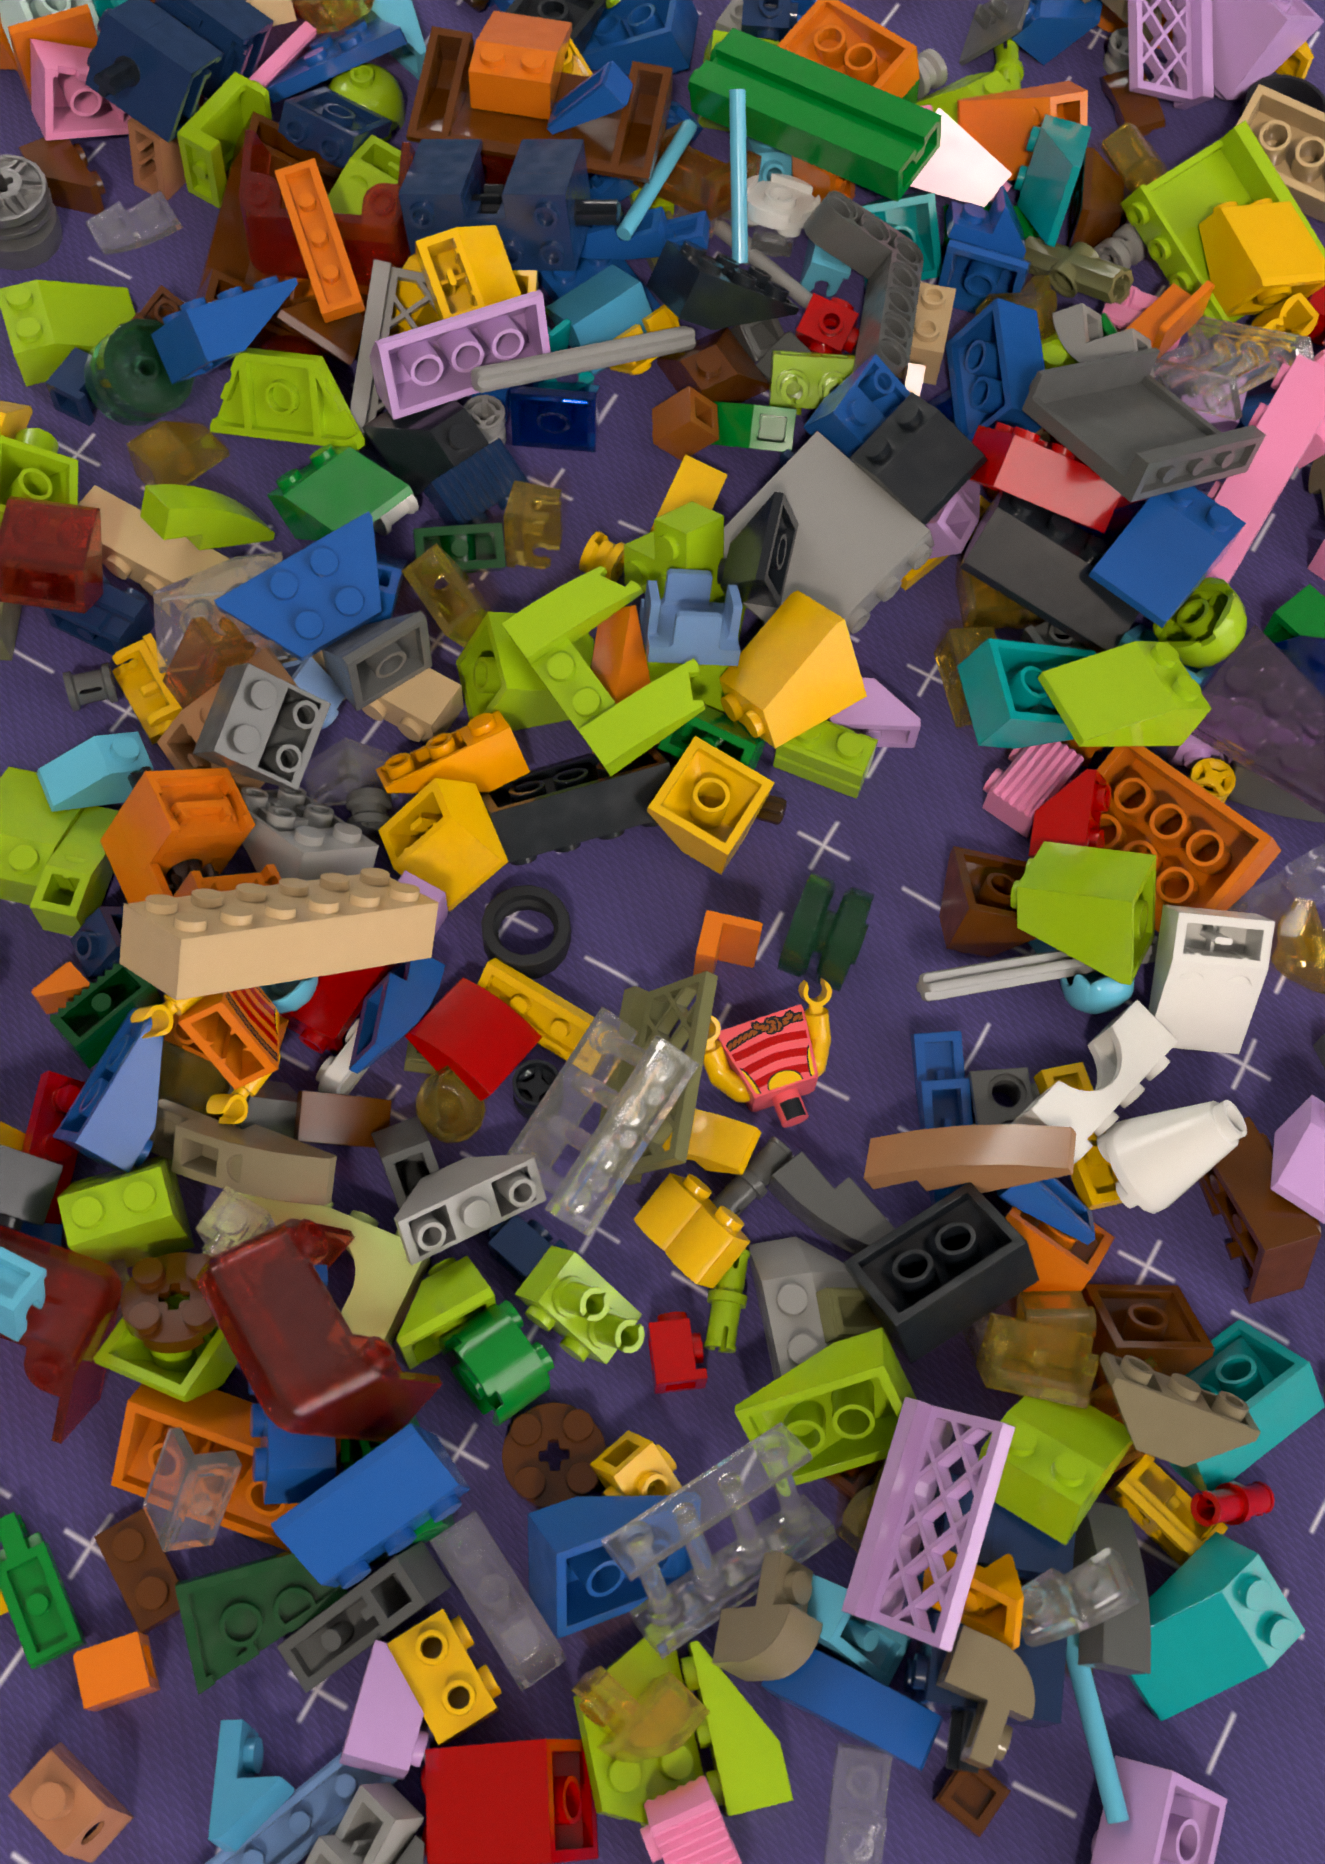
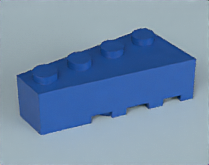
M264 1265L257 1322L247 1323L246 1352L247 1354H256V1362L249 1363L248 1393L249 1395H258V1404L251 1405L250 1434L251 1437H260L261 1447L254 1448L252 1476L253 1482H263L264 1504L301 1503L335 1478L334 1402L330 1401L332 1357L331 1354H327L330 1313L329 1305H323L325 1289L328 1284L327 1265Z

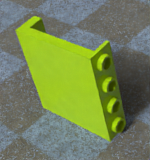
M1246 120L1232 128L1220 140L1148 185L1143 184L1120 203L1126 212L1128 221L1136 228L1146 244L1150 256L1157 262L1168 279L1170 286L1175 283L1190 295H1193L1207 280L1210 281L1199 224L1213 213V208L1225 202L1236 201L1238 206L1249 205L1265 198L1272 199L1273 203L1290 201L1325 258V248ZM1212 292L1203 316L1194 326L1207 341L1244 316L1227 317Z

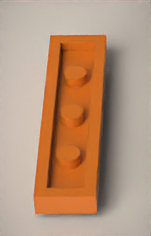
M315 158L275 170L276 178L324 322L328 323L365 311L366 309Z

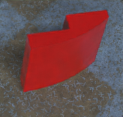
M464 977L405 1035L409 1042L437 1072L448 1065L480 1102L489 1097L542 1039L539 1033L506 1003Z

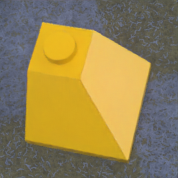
M695 736L648 806L647 812L682 852L722 875L745 839L775 782Z

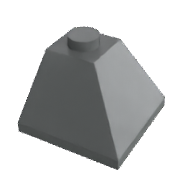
M422 611L364 625L322 650L327 674L356 711H359L433 666L427 619Z

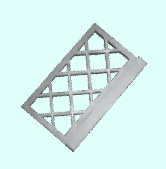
M375 259L350 411L364 439L369 438L362 427L375 419L377 413L385 408L383 402L378 404L379 396L376 391L369 359L375 341L389 337L390 329L403 320H406L411 329L418 328L410 315L428 303L436 312L430 292L426 288L427 284L423 273L391 267L390 262ZM398 280L417 284L425 297L405 310L396 297ZM395 305L401 314L392 319Z

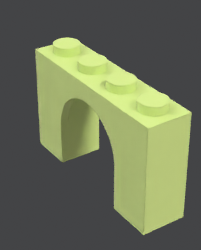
M234 1192L202 1253L212 1256L216 1261L218 1269L224 1275L230 1295V1308L240 1312L243 1311L263 1272L264 1265L286 1244L308 1237L324 1238L342 1246L354 1259L355 1280L351 1293L328 1338V1343L333 1352L380 1371L429 1267L430 1257L411 1265L407 1260L398 1230L395 1235L377 1227L379 1222L376 1219L360 1211L352 1210L350 1215L332 1208L334 1205L332 1201L325 1206L302 1204Z

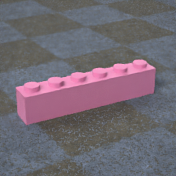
M1300 354L1297 355L1291 366L1283 363L1271 384V388L1277 390L1269 405L1260 403L1248 425H1254L1266 434L1250 467L1245 473L1227 477L1224 484L1216 480L1207 495L1219 505L1228 508L1246 524L1224 557L1206 578L1224 579L1229 584L1325 418V366Z

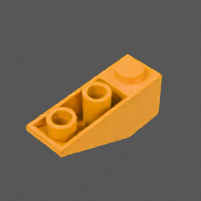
M499 710L493 713L477 715L468 722V725L452 733L438 734L428 740L425 746L410 753L396 754L389 758L383 766L375 769L387 793H419L434 778L476 783L479 792H491L530 773L514 734Z

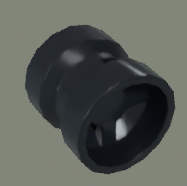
M541 1059L529 1060L521 1064L515 1071L512 1079L514 1106L518 1113L527 1119L534 1121L544 1120L552 1116L559 1107L561 1101L560 1074L551 1063Z

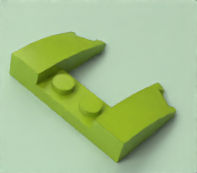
M599 566L531 603L503 622L502 625L608 774L613 776L706 708L704 700H693L690 678L701 676L699 665L694 658L647 684L621 702L615 703L573 643L644 592L640 585L632 580L624 587L606 578V568Z

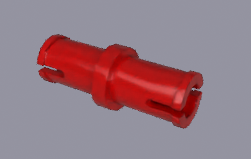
M1233 1481L1222 1483L1213 1491L1207 1490L1202 1491V1494L1196 1493L1191 1500L1190 1508L1194 1519L1200 1525L1208 1527L1213 1526L1212 1524L1215 1525L1223 1522L1232 1526L1244 1524L1252 1516L1264 1515L1263 1513H1270L1274 1507L1275 1498L1271 1488L1264 1482L1255 1481L1243 1485Z

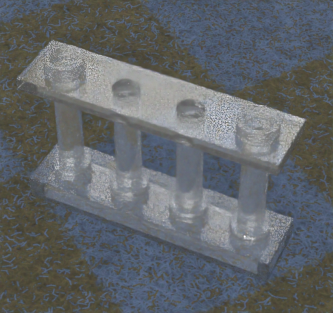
M1202 316L1187 331L1188 342L1163 354L1159 359L1157 358L1153 368L1154 379L1193 410L1236 421L1242 418L1239 395L1272 378L1274 379L1283 363L1291 366L1298 354L1313 361L1314 355L1311 337Z
M603 1007L595 1016L506 1154H531L535 1158L542 1186L553 1194L545 1210L588 1237L595 1230L700 1065L670 1042L657 1035L647 1050L632 1043L639 1032ZM622 1059L635 1066V1069L621 1091L618 1092L605 1084ZM595 1101L607 1108L608 1111L591 1135L578 1126ZM569 1144L581 1153L564 1178L551 1168L565 1146Z
M781 1422L601 1540L605 1550L630 1581L638 1576L640 1577L648 1599L632 1609L630 1614L635 1626L661 1659L720 1619L721 1609L737 1608L758 1593L764 1553L781 1551L797 1562L802 1563L837 1539L831 1521L804 1494L801 1496L798 1494L792 1473L813 1458L811 1452ZM774 1486L781 1509L756 1526L748 1502ZM730 1515L737 1539L714 1555H711L704 1532ZM685 1545L693 1569L667 1586L658 1563Z

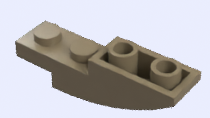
M164 1098L158 1100L156 1128L149 1138L153 1141L151 1152L172 1160L171 1172L218 1188L246 1195L302 1204L325 1206L331 1203L336 1155L257 1124L245 1129H240L230 1124H219V1120Z

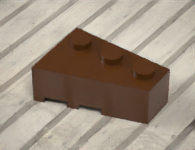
M1249 1116L1243 1118L1247 1127V1135L1240 1138L1238 1146L1199 1179L1198 1183L1212 1216L1220 1214L1223 1216L1233 1242L1226 1244L1225 1248L1230 1260L1241 1259L1250 1281L1249 1287L1244 1288L1243 1291L1248 1303L1252 1304L1304 1287L1319 1239L1321 1238V1227L1316 1218L1271 1190L1272 1145L1264 1133H1259Z

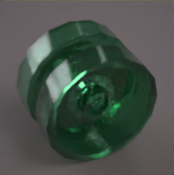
M152 319L128 321L120 324L110 334L103 337L89 352L84 367L86 389L94 405L109 419L125 426H145L178 408L190 395L195 377L172 384L151 336L153 332L164 326V324Z
M811 872L792 919L777 969L797 977H802L807 973L815 952L822 954L816 972L817 983L820 984V979L823 978L830 984L831 989L841 992L851 964H856L869 927L866 920L875 894L851 887L845 891L837 912L831 911L836 893L834 880Z

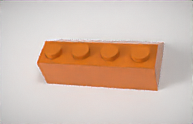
M141 1384L127 1401L111 1486L290 1551L277 1536L270 1524L299 1503L264 1504L263 1482H253L254 1448L261 1447L260 1437H251L250 1434L251 1405L255 1403L216 1389L185 1403ZM335 1433V1477H337L342 1465L341 1435Z

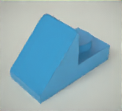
M243 1719L221 1720L208 1840L225 1852L237 1851L294 1793L295 1789L284 1778L279 1776L254 1777V1774L259 1773L262 1768L264 1756L263 1742L258 1737V1733Z

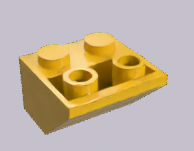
M496 225L455 227L415 241L416 257L440 321L521 295Z
M434 778L378 830L393 869L401 876L406 870L446 892L449 912L509 862L476 783Z

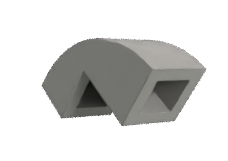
M1083 303L1052 313L1054 326L1060 342L1066 351L1080 363L1152 348L1151 340L1133 328L1103 337L1102 316ZM1152 368V370H1151V372H1150V375H1151L1153 378H1154V368Z

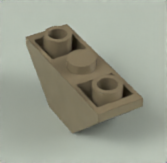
M1103 1352L1099 1360L1122 1421L1135 1449L1181 1467H1187L1255 1442L1261 1433L1248 1411V1405L1234 1394L1220 1391L1217 1395L1201 1389L1196 1382L1184 1375L1173 1373L1170 1377L1156 1372L1146 1362L1134 1356L1125 1355L1122 1359Z

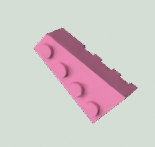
M30 38L32 113L46 141L129 134L127 121L132 117L85 84L90 68L87 65V59L92 49ZM203 95L200 96L198 102L200 108L203 106L204 102Z

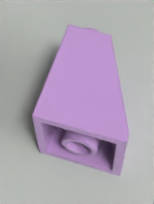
M1213 0L1214 94L1224 101L1244 100L1249 88L1256 81L1273 74L1320 28L1324 21L1303 0Z

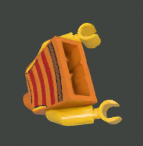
M253 987L175 1000L165 994L163 996L165 1000L163 1004L135 1010L131 1015V1023L142 1022L149 1017L152 1019V1028L142 1036L143 1039L166 1035L173 1027V1015H179L178 1024L234 1088L231 1094L216 1093L212 1095L207 1102L206 1111L208 1114L224 1113L218 1121L219 1124H238L243 1122L248 1114L246 1098L256 1095L272 1072L278 1070L280 1062L279 1013L276 1006L260 987Z

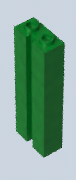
M732 28L722 41L715 44L710 55V61L705 60L700 68H696L688 81V91L690 92L693 113L730 128L729 90L746 89V136L897 202L941 146L942 115L735 28Z

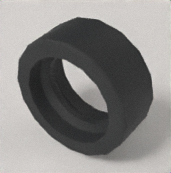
M533 885L513 886L498 893L486 906L481 926L484 951L489 960L497 958L528 978L534 979L556 970L566 958L571 944L569 913L561 899L549 890ZM524 910L543 913L550 919L554 927V936L551 944L536 954L520 955L508 951L502 945L498 932L501 922L507 916Z

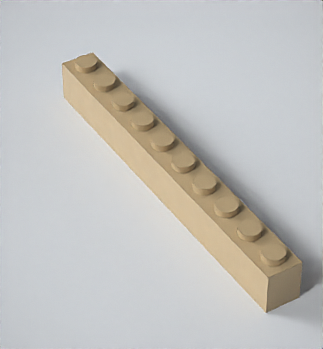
M96 485L79 502L78 535L69 541L70 547L79 556L86 560L93 558L101 562L112 574L120 579L130 578L139 583L152 597L156 599L164 597L175 603L190 618L198 619L200 617L213 624L214 628L226 638L234 639L236 637L249 644L256 654L263 648H270L281 663L299 660L284 651L278 644L271 640H266L251 631L250 627L231 615H225L220 612L215 605V599L259 574L213 549L198 550L186 537L163 540L140 517V509ZM321 650L311 657L326 672ZM428 668L365 706L362 710L374 720L382 721L384 719L397 726L400 732L410 740L415 742L422 740L427 743L432 737L446 733L464 708L462 686L437 671Z

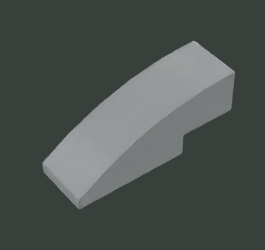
M391 1783L360 1784L335 1834L319 1836L305 1864H396L409 1846L425 1817Z

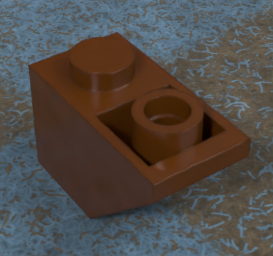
M43 137L18 147L21 156L36 163L45 174L48 188L51 192L52 203L55 206L94 215L106 213L101 199V195L106 194L105 187L97 171L89 172L87 169L89 167L88 160L79 143L72 145L69 139L46 141Z

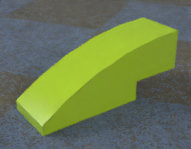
M145 485L140 517L163 540L186 537L198 550L274 540L275 532L252 510L223 494L187 485Z

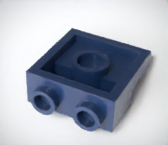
M324 86L284 101L278 133L284 135L296 147L304 150H314L331 165L344 168L351 156L372 134L379 139L388 137L392 121Z

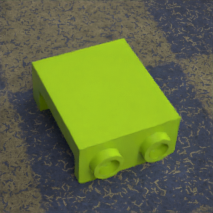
M234 72L177 132L188 192L217 208L220 207L227 182L225 172L230 168L237 139L252 112L254 111L272 120L269 92L259 82Z

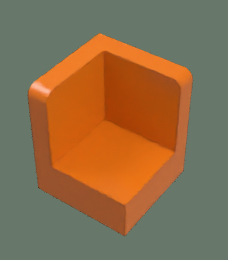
M136 1631L79 1650L73 1655L83 1708L86 1710L100 1711L160 1690L149 1637L141 1632Z

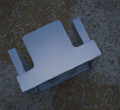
M669 569L662 599L659 596L657 581L647 580L645 599H641L639 612L647 662L684 664L694 658L701 665L738 666L741 651L738 634L742 615V601L738 585L728 584L725 603L709 602L713 578L708 570Z

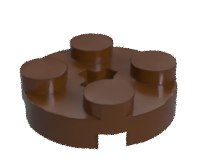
M175 1252L156 1258L147 1257L141 1259L134 1265L132 1277L126 1283L121 1296V1312L131 1335L133 1336L134 1334L136 1338L142 1340L144 1346L148 1349L167 1354L189 1351L205 1342L204 1336L210 1333L216 1325L218 1330L227 1319L230 1309V1295L225 1277L218 1269L214 1258L202 1253ZM177 1294L189 1297V1300L181 1301L179 1309L169 1310L168 1304L165 1302L169 1297Z
M565 1403L541 1404L531 1408L525 1414L519 1415L511 1425L502 1449L505 1477L518 1496L537 1509H542L574 1497H587L600 1482L590 1464L606 1450L600 1429L586 1411ZM550 1443H559L560 1450H568L570 1455L569 1459L561 1461L560 1470L551 1471L548 1462H540L539 1460L540 1453L546 1452Z

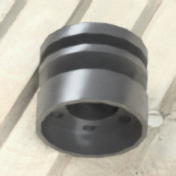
M0 155V268L16 271L34 268L48 261L58 251L63 239L61 223L55 205L52 203L51 192L48 188L45 174L38 165L22 156Z

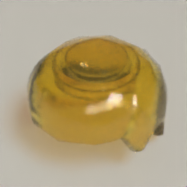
M449 1067L434 1072L421 1083L416 1096V1114L422 1126L434 1138L444 1143H458L468 1140L482 1126L486 1112L484 1100L480 1102Z

